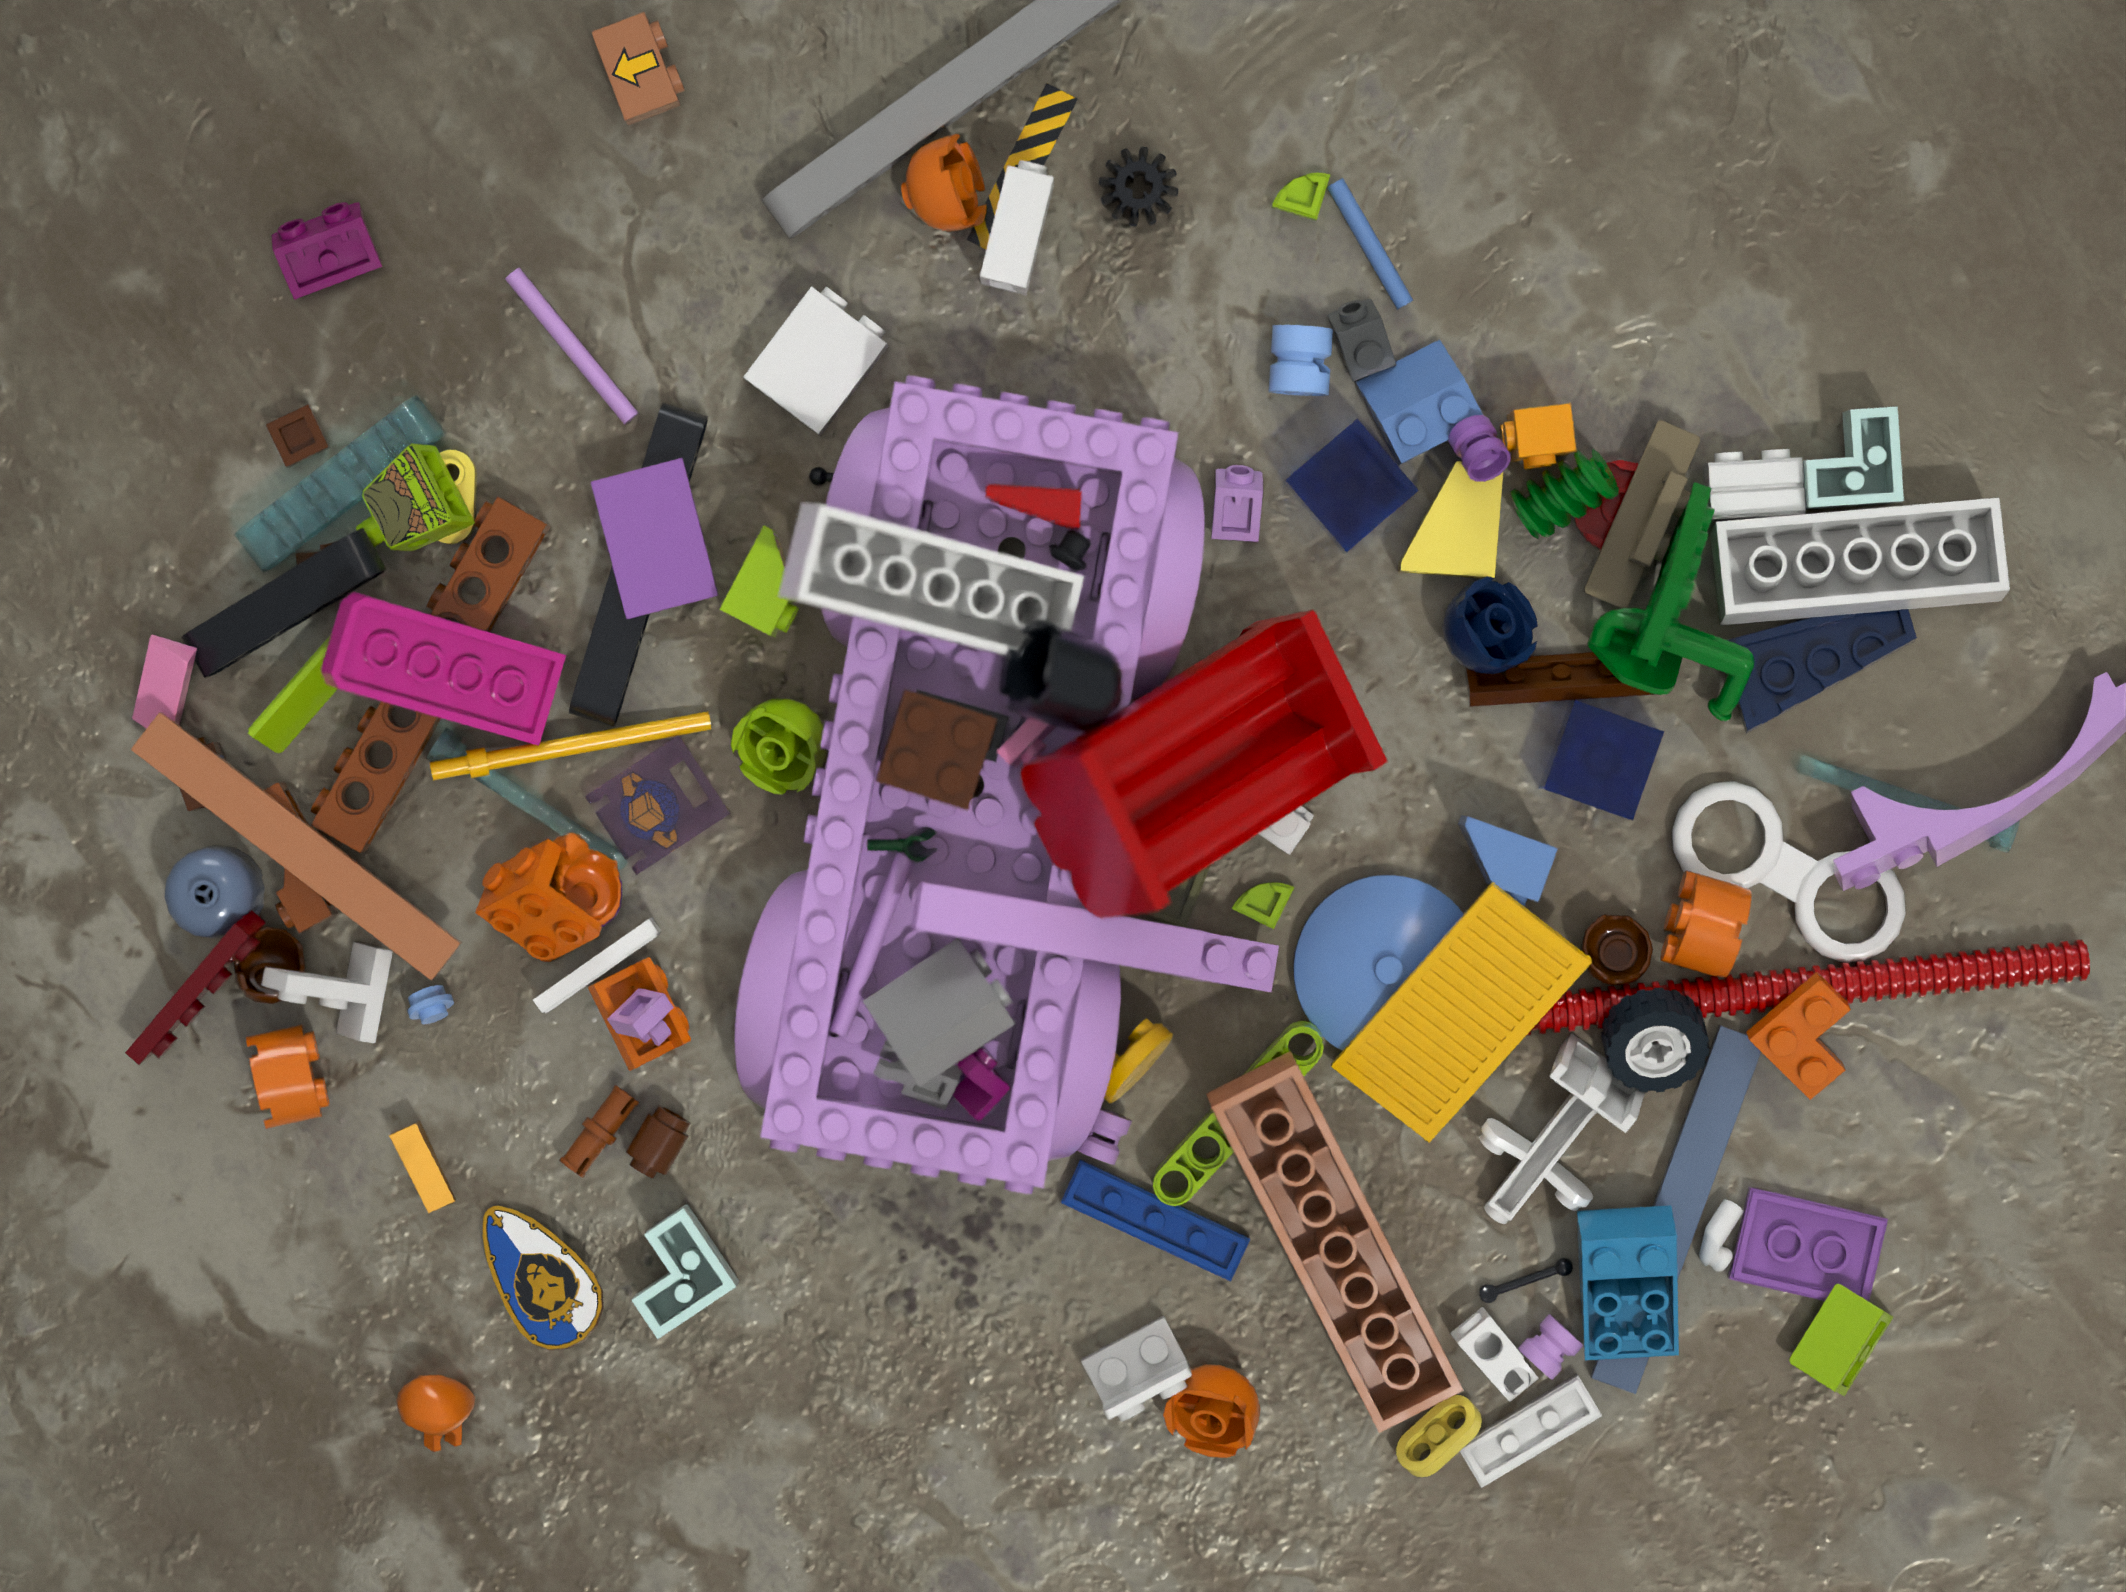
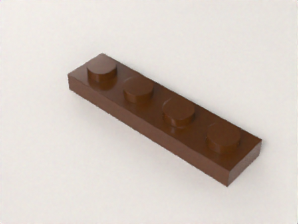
M1593 652L1530 656L1525 662L1497 674L1478 673L1465 667L1470 707L1656 695L1620 682Z

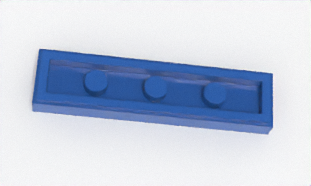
M1081 1159L1061 1199V1203L1228 1281L1232 1280L1250 1241V1237L1181 1205H1166L1157 1198L1155 1193Z

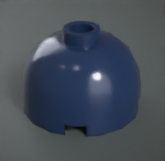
M1485 577L1474 581L1458 592L1448 604L1442 624L1444 641L1451 655L1460 665L1469 670L1486 674H1497L1525 662L1534 652L1537 641L1532 643V630L1538 627L1536 615L1529 600L1513 584L1507 582L1501 585L1498 582L1492 581L1493 577Z

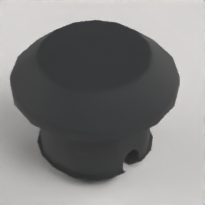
M1069 530L1059 546L1055 543L1053 545L1050 544L1051 556L1075 571L1087 567L1085 565L1086 562L1082 559L1091 544L1090 540L1075 530Z

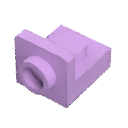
M1232 465L1226 469H1216L1211 539L1259 541L1263 497L1262 472L1254 471L1252 468L1243 465Z

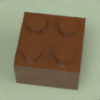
M903 689L875 781L969 810L997 718Z

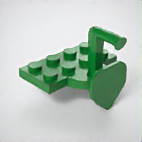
M1694 482L1686 507L1676 524L1668 548L1663 556L1658 578L1645 610L1623 608L1610 610L1602 614L1594 624L1587 645L1620 682L1651 694L1665 695L1672 692L1683 657L1727 673L1728 675L1719 695L1708 702V708L1712 715L1725 722L1729 721L1732 717V711L1743 694L1754 668L1755 660L1751 651L1744 646L1679 623L1680 620L1678 618L1681 610L1686 609L1695 586L1694 579L1702 560L1700 556L1708 537L1707 530L1715 511L1714 508L1707 506L1712 488Z

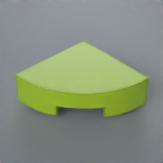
M1310 173L1293 179L1279 191L1271 208L1316 221L1330 174Z
M1279 882L1258 884L1242 893L1231 909L1274 929L1294 887Z

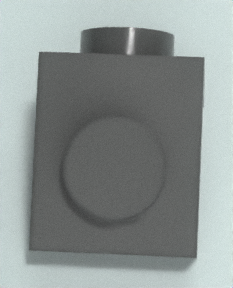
M1372 299L1347 302L1337 311L1328 314L1352 381L1396 366L1382 318Z

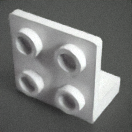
M1164 1316L1081 1359L1088 1376L1103 1402V1411L1107 1419L1110 1420L1118 1416L1121 1422L1145 1410L1144 1401L1160 1394L1162 1399H1167L1181 1392L1187 1387L1185 1380L1192 1376L1190 1364Z

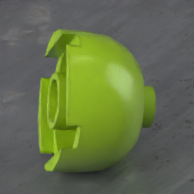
M776 698L762 702L750 709L733 729L731 747L733 753L736 749L738 750L739 757L743 761L739 766L742 773L757 787L773 794L784 795L787 790H797V792L804 790L815 778L817 768H822L825 764L828 750L821 749L824 724L819 716L806 704L794 699Z

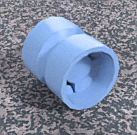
M1273 325L1271 353L1278 358L1277 362L1270 365L1268 392L1299 396H1328L1330 369L1324 365V360L1331 356L1333 329L1304 325Z

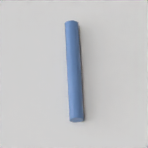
M1342 178L1328 186V191L1397 310L1412 302L1413 298L1344 179Z

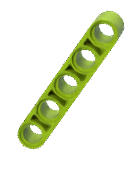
M1293 1022L1284 1029L1244 1074L1291 1051L1288 1045L1290 1039L1296 1034L1306 1033L1312 1036L1316 1042L1313 1052L1305 1056H1299L1292 1052L1303 1076H1305L1322 1056L1324 1046L1321 1032L1317 1026L1310 1022ZM1212 1108L1166 1156L1155 1171L1154 1192L1157 1198L1166 1205L1178 1206L1190 1200L1234 1153ZM1204 1136L1214 1138L1220 1146L1217 1155L1208 1159L1198 1156L1193 1149V1144L1197 1139ZM1169 1171H1179L1186 1176L1188 1185L1181 1192H1169L1162 1185V1177Z

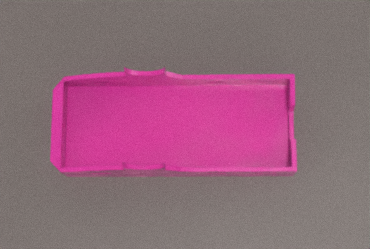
M353 592L341 601L321 667V673L325 683L332 687L539 746L566 655Z

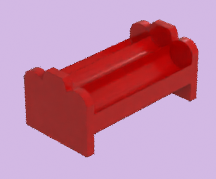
M1313 609L1254 622L1243 629L1238 638L1113 714L1101 725L1084 732L1054 752L1031 760L1023 766L1020 776L1028 798L1041 813L1036 818L1034 827L1053 864L1059 869L1071 873L1074 890L1081 903L1091 914L1098 918H1108L1158 911L1171 902L1167 893L1349 775L1375 771L1387 763L1388 760Z

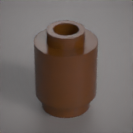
M658 1105L653 1114H647L626 1150V1153L633 1157L629 1165L650 1178H654L657 1172L667 1175L689 1137L686 1131L691 1123L675 1112Z

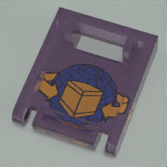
M680 735L585 796L589 804L600 801L605 795L611 801L596 811L595 814L625 860L641 850L647 856L645 859L637 861L631 867L636 875L731 814ZM682 761L686 763L709 800L696 808L693 807L670 772V769Z

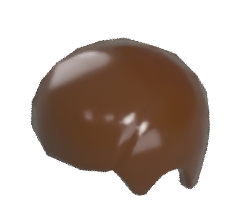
M1604 914L1599 916L1585 930L1580 950L1592 959V963L1587 967L1592 977L1609 985H1627L1636 982L1649 968L1653 946L1648 931L1637 921L1633 920L1632 917L1628 915Z
M267 926L261 928L255 935L260 941L255 950L242 963L235 959L233 968L238 988L243 991L247 998L254 1002L275 1004L283 1000L278 999V990L262 986L265 967L305 972L303 946L300 941L284 929Z

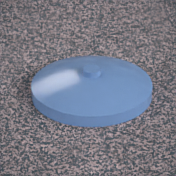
M1369 876L1354 880L1333 891L1316 906L1307 918L1298 937L1294 952L1293 977L1300 1005L1310 1023L1317 1026L1322 1036L1329 1043L1343 1051L1462 917L1463 912L1441 891L1429 884L1405 876Z

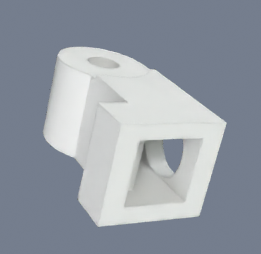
M1483 1307L1450 1333L1459 1346L1509 1402L1539 1379L1523 1359V1355Z

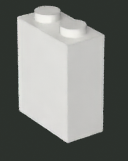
M1021 160L1019 161L1018 168L1007 166L980 273L981 284L1027 295L1054 188V177L1047 175V167Z
M811 286L743 377L821 436L888 348V345L881 339L886 331L865 315L859 321L855 320L843 311L848 303L828 287H825L820 293Z

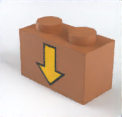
M645 12L591 32L628 126L681 106L677 94L685 91L675 64L669 67L665 65L660 50L668 47L658 20L649 23Z

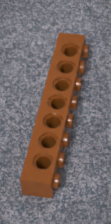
M498 496L493 504L486 501L477 514L473 526L479 530L471 544L468 545L463 542L456 551L450 563V567L455 569V572L447 586L439 583L426 606L432 610L431 615L444 619L454 618L460 624L491 632L549 531L550 525ZM498 536L503 537L509 545V554L504 561L491 563L485 555V546L490 539ZM478 577L485 584L486 594L481 602L471 605L464 600L462 587L468 579ZM381 701L377 709L370 706L357 727V730L363 733L354 750L347 746L334 767L333 771L340 775L332 789L328 790L324 787L310 812L316 815L311 825L359 853L366 852L442 718L416 711L414 722L408 727H401L395 723L392 716L394 704ZM378 741H384L389 744L393 752L390 764L384 768L374 766L369 758L370 748ZM354 782L363 783L369 791V801L361 809L353 808L346 799V791Z

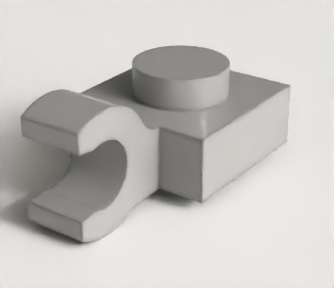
M885 1040L879 1055L882 1058H879L873 1074L883 1080L904 1084L901 1091L903 1095L946 1110L962 1072L957 1065L951 1066L919 1088L888 1040Z

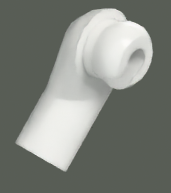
M1725 1199L1722 1201L1707 1224L1699 1252L1703 1265H1710L1717 1272L1723 1271L1733 1258L1732 1251L1722 1245L1743 1214V1210L1730 1200Z

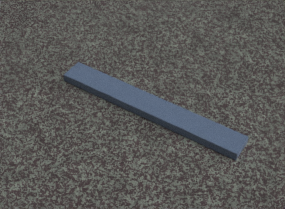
M1721 1025L1717 1028L1709 1056L1706 1058V1064L1702 1069L1653 1206L1671 1205L1677 1234L1678 1278L1761 1051L1748 1039L1746 1034ZM1649 1357L1596 1360L1590 1377L1636 1394Z

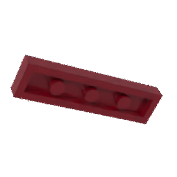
M253 910L238 920L125 1053L138 1065L153 1054L160 1059L178 1040L173 1031L179 1024L182 1023L187 1027L203 1011L205 1005L200 1002L202 997L208 991L213 995L216 994L231 978L233 974L227 969L235 959L242 963L259 945L260 941L255 935L266 922Z

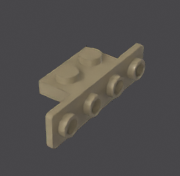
M1663 420L1656 422L1584 587L1586 594L1620 609L1627 608L1645 567L1650 566L1653 559L1662 560L1672 537L1665 533L1672 515L1680 518L1691 492L1684 489L1688 480L1685 475L1700 443L1699 436Z

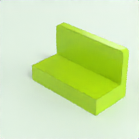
M1836 1284L1794 1350L1789 1362L1834 1392L1845 1396L1894 1316L1845 1286Z

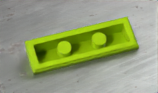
M331 635L248 728V734L275 753H282L338 690V688L327 685L321 673V667Z

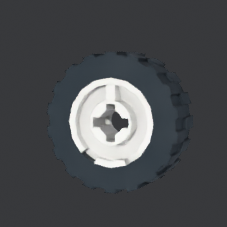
M1654 988V990L1642 989L1636 991V994L1623 997L1619 1004L1613 1005L1609 1010L1608 1017L1604 1018L1602 1024L1603 1032H1601L1606 1061L1617 1081L1620 1079L1624 1086L1630 1089L1632 1087L1637 1088L1640 1092L1656 1091L1658 1093L1665 1092L1666 1089L1681 1087L1682 1083L1687 1080L1691 1081L1696 1077L1699 1069H1703L1706 1064L1705 1058L1709 1056L1710 1047L1702 1012L1699 1006L1694 1005L1693 999L1689 996L1681 995L1680 991L1673 989L1669 991L1663 988Z

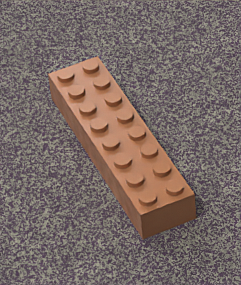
M1289 1051L1208 1092L1206 1095L1211 1108L1378 1432L1381 1433L1464 1391L1292 1052Z

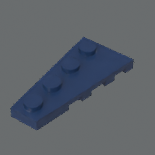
M1909 609L1812 617L1728 639L1727 641L1749 649L1755 660L1752 673L1738 702L1746 734L1914 642L1917 637Z

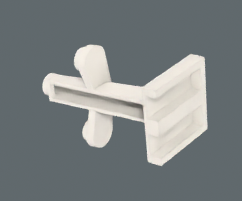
M1570 1033L1561 1044L1549 1076L1571 1093L1534 1142H1530L1493 1118H1488L1481 1127L1482 1134L1479 1139L1489 1151L1497 1155H1502L1506 1151L1520 1159L1484 1205L1486 1213L1501 1224H1506L1509 1220H1512L1544 1178L1557 1189L1555 1196L1565 1207L1573 1211H1577L1580 1207H1587L1593 1199L1591 1191L1557 1161L1597 1112L1625 1133L1638 1118L1645 1092H1640L1637 1088L1632 1087L1630 1089L1624 1086L1620 1079L1617 1081L1612 1075L1611 1068L1609 1069L1606 1058L1573 1033Z

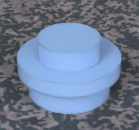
M430 986L408 997L410 1007L407 1012L410 1019H420L422 1024L434 1023L448 1016L447 1009L454 1004V1000L451 994H446L444 986Z

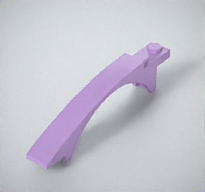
M2107 672L2095 677L2092 700L2086 720L2068 752L2057 765L2037 782L2019 793L1998 802L1967 809L1935 810L1896 802L1864 786L1852 791V809L1870 843L1833 860L1834 874L1842 890H1847L1853 886L1856 889L1870 886L1881 877V873L1897 866L1899 869H1904L1916 864L1923 858V853L1929 852L1936 867L2009 828L2070 784L2126 732V683L2115 687Z
M919 882L911 927L912 930L953 938L1077 957L1168 974L1193 981L1225 984L1264 992H1272L1279 949L1278 945L1207 933L1206 931L1123 916L1098 918L1088 910Z

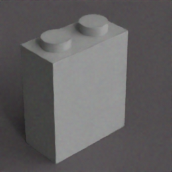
M959 938L863 1000L868 1011L919 1088L1015 1025V1022L1005 1008L1013 1003L998 979L988 983L985 977L993 973L978 949L969 954Z

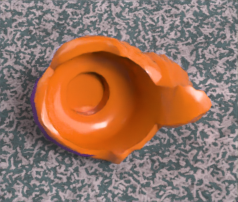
M567 833L564 836H558L552 842L562 848L550 881V887L585 911L604 927L616 917L621 908L622 881L618 871V861L608 858L599 851L589 849L588 843L579 834Z

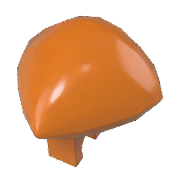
M420 1375L399 1391L396 1401L402 1422L424 1433L425 1447L434 1452L440 1451V1440L443 1435H445V1441L451 1445H462V1423L469 1417L475 1403V1395L466 1385L442 1375Z

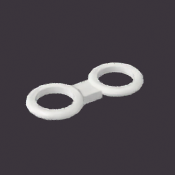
M1736 781L1711 783L1693 792L1679 808L1672 828L1673 852L1683 872L1687 870L1740 885L1747 889L1761 883L1794 902L1795 921L1804 940L1822 956L1840 962L1866 961L1884 952L1899 935L1906 914L1905 896L1895 872L1891 869L1881 873V877L1876 881L1885 896L1886 913L1881 926L1871 937L1859 943L1844 944L1832 940L1820 929L1814 914V900L1818 888L1829 876L1834 874L1833 860L1851 851L1835 852L1817 861L1783 842L1782 821L1773 803L1756 788ZM1734 800L1746 804L1757 814L1763 826L1764 843L1760 855L1750 867L1738 873L1721 874L1709 870L1698 860L1692 848L1691 832L1696 818L1705 807L1717 801Z

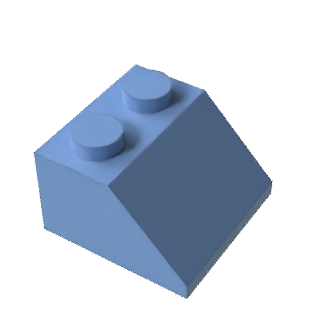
M1440 339L1396 361V366L1371 374L1355 382L1398 466L1448 441L1451 430L1458 422L1470 416L1483 415L1465 378Z
M1461 815L1458 825L1486 884L1490 885L1494 882L1524 907L1527 899L1539 902L1558 848Z

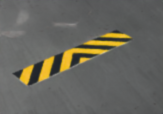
M1046 83L985 202L986 215L984 222L972 228L967 238L968 241L987 249L1007 166L1018 168L1020 160L1044 166L1078 100L1077 98Z

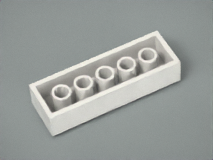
M1999 498L1720 521L1715 523L1710 533L1720 625L1999 602L2010 591Z
M801 503L778 597L1006 657L1009 649L1018 651L1023 640L1028 636L1022 633V629L1035 620H1046L1071 631L1084 576L822 504Z

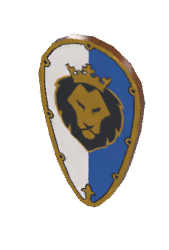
M502 1206L489 1208L483 1217L485 1256L504 1306L519 1332L532 1344L548 1350L570 1349L585 1341L598 1326L604 1309L603 1290L596 1274L574 1250L535 1219L517 1210Z

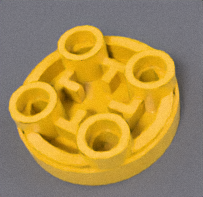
M1147 1018L1144 1019L1128 1037L1131 1043L1120 1057L1115 1053L1109 1083L1104 1096L1108 1103L1115 1102L1134 1086L1166 1049L1173 1033L1162 1023L1153 1024Z

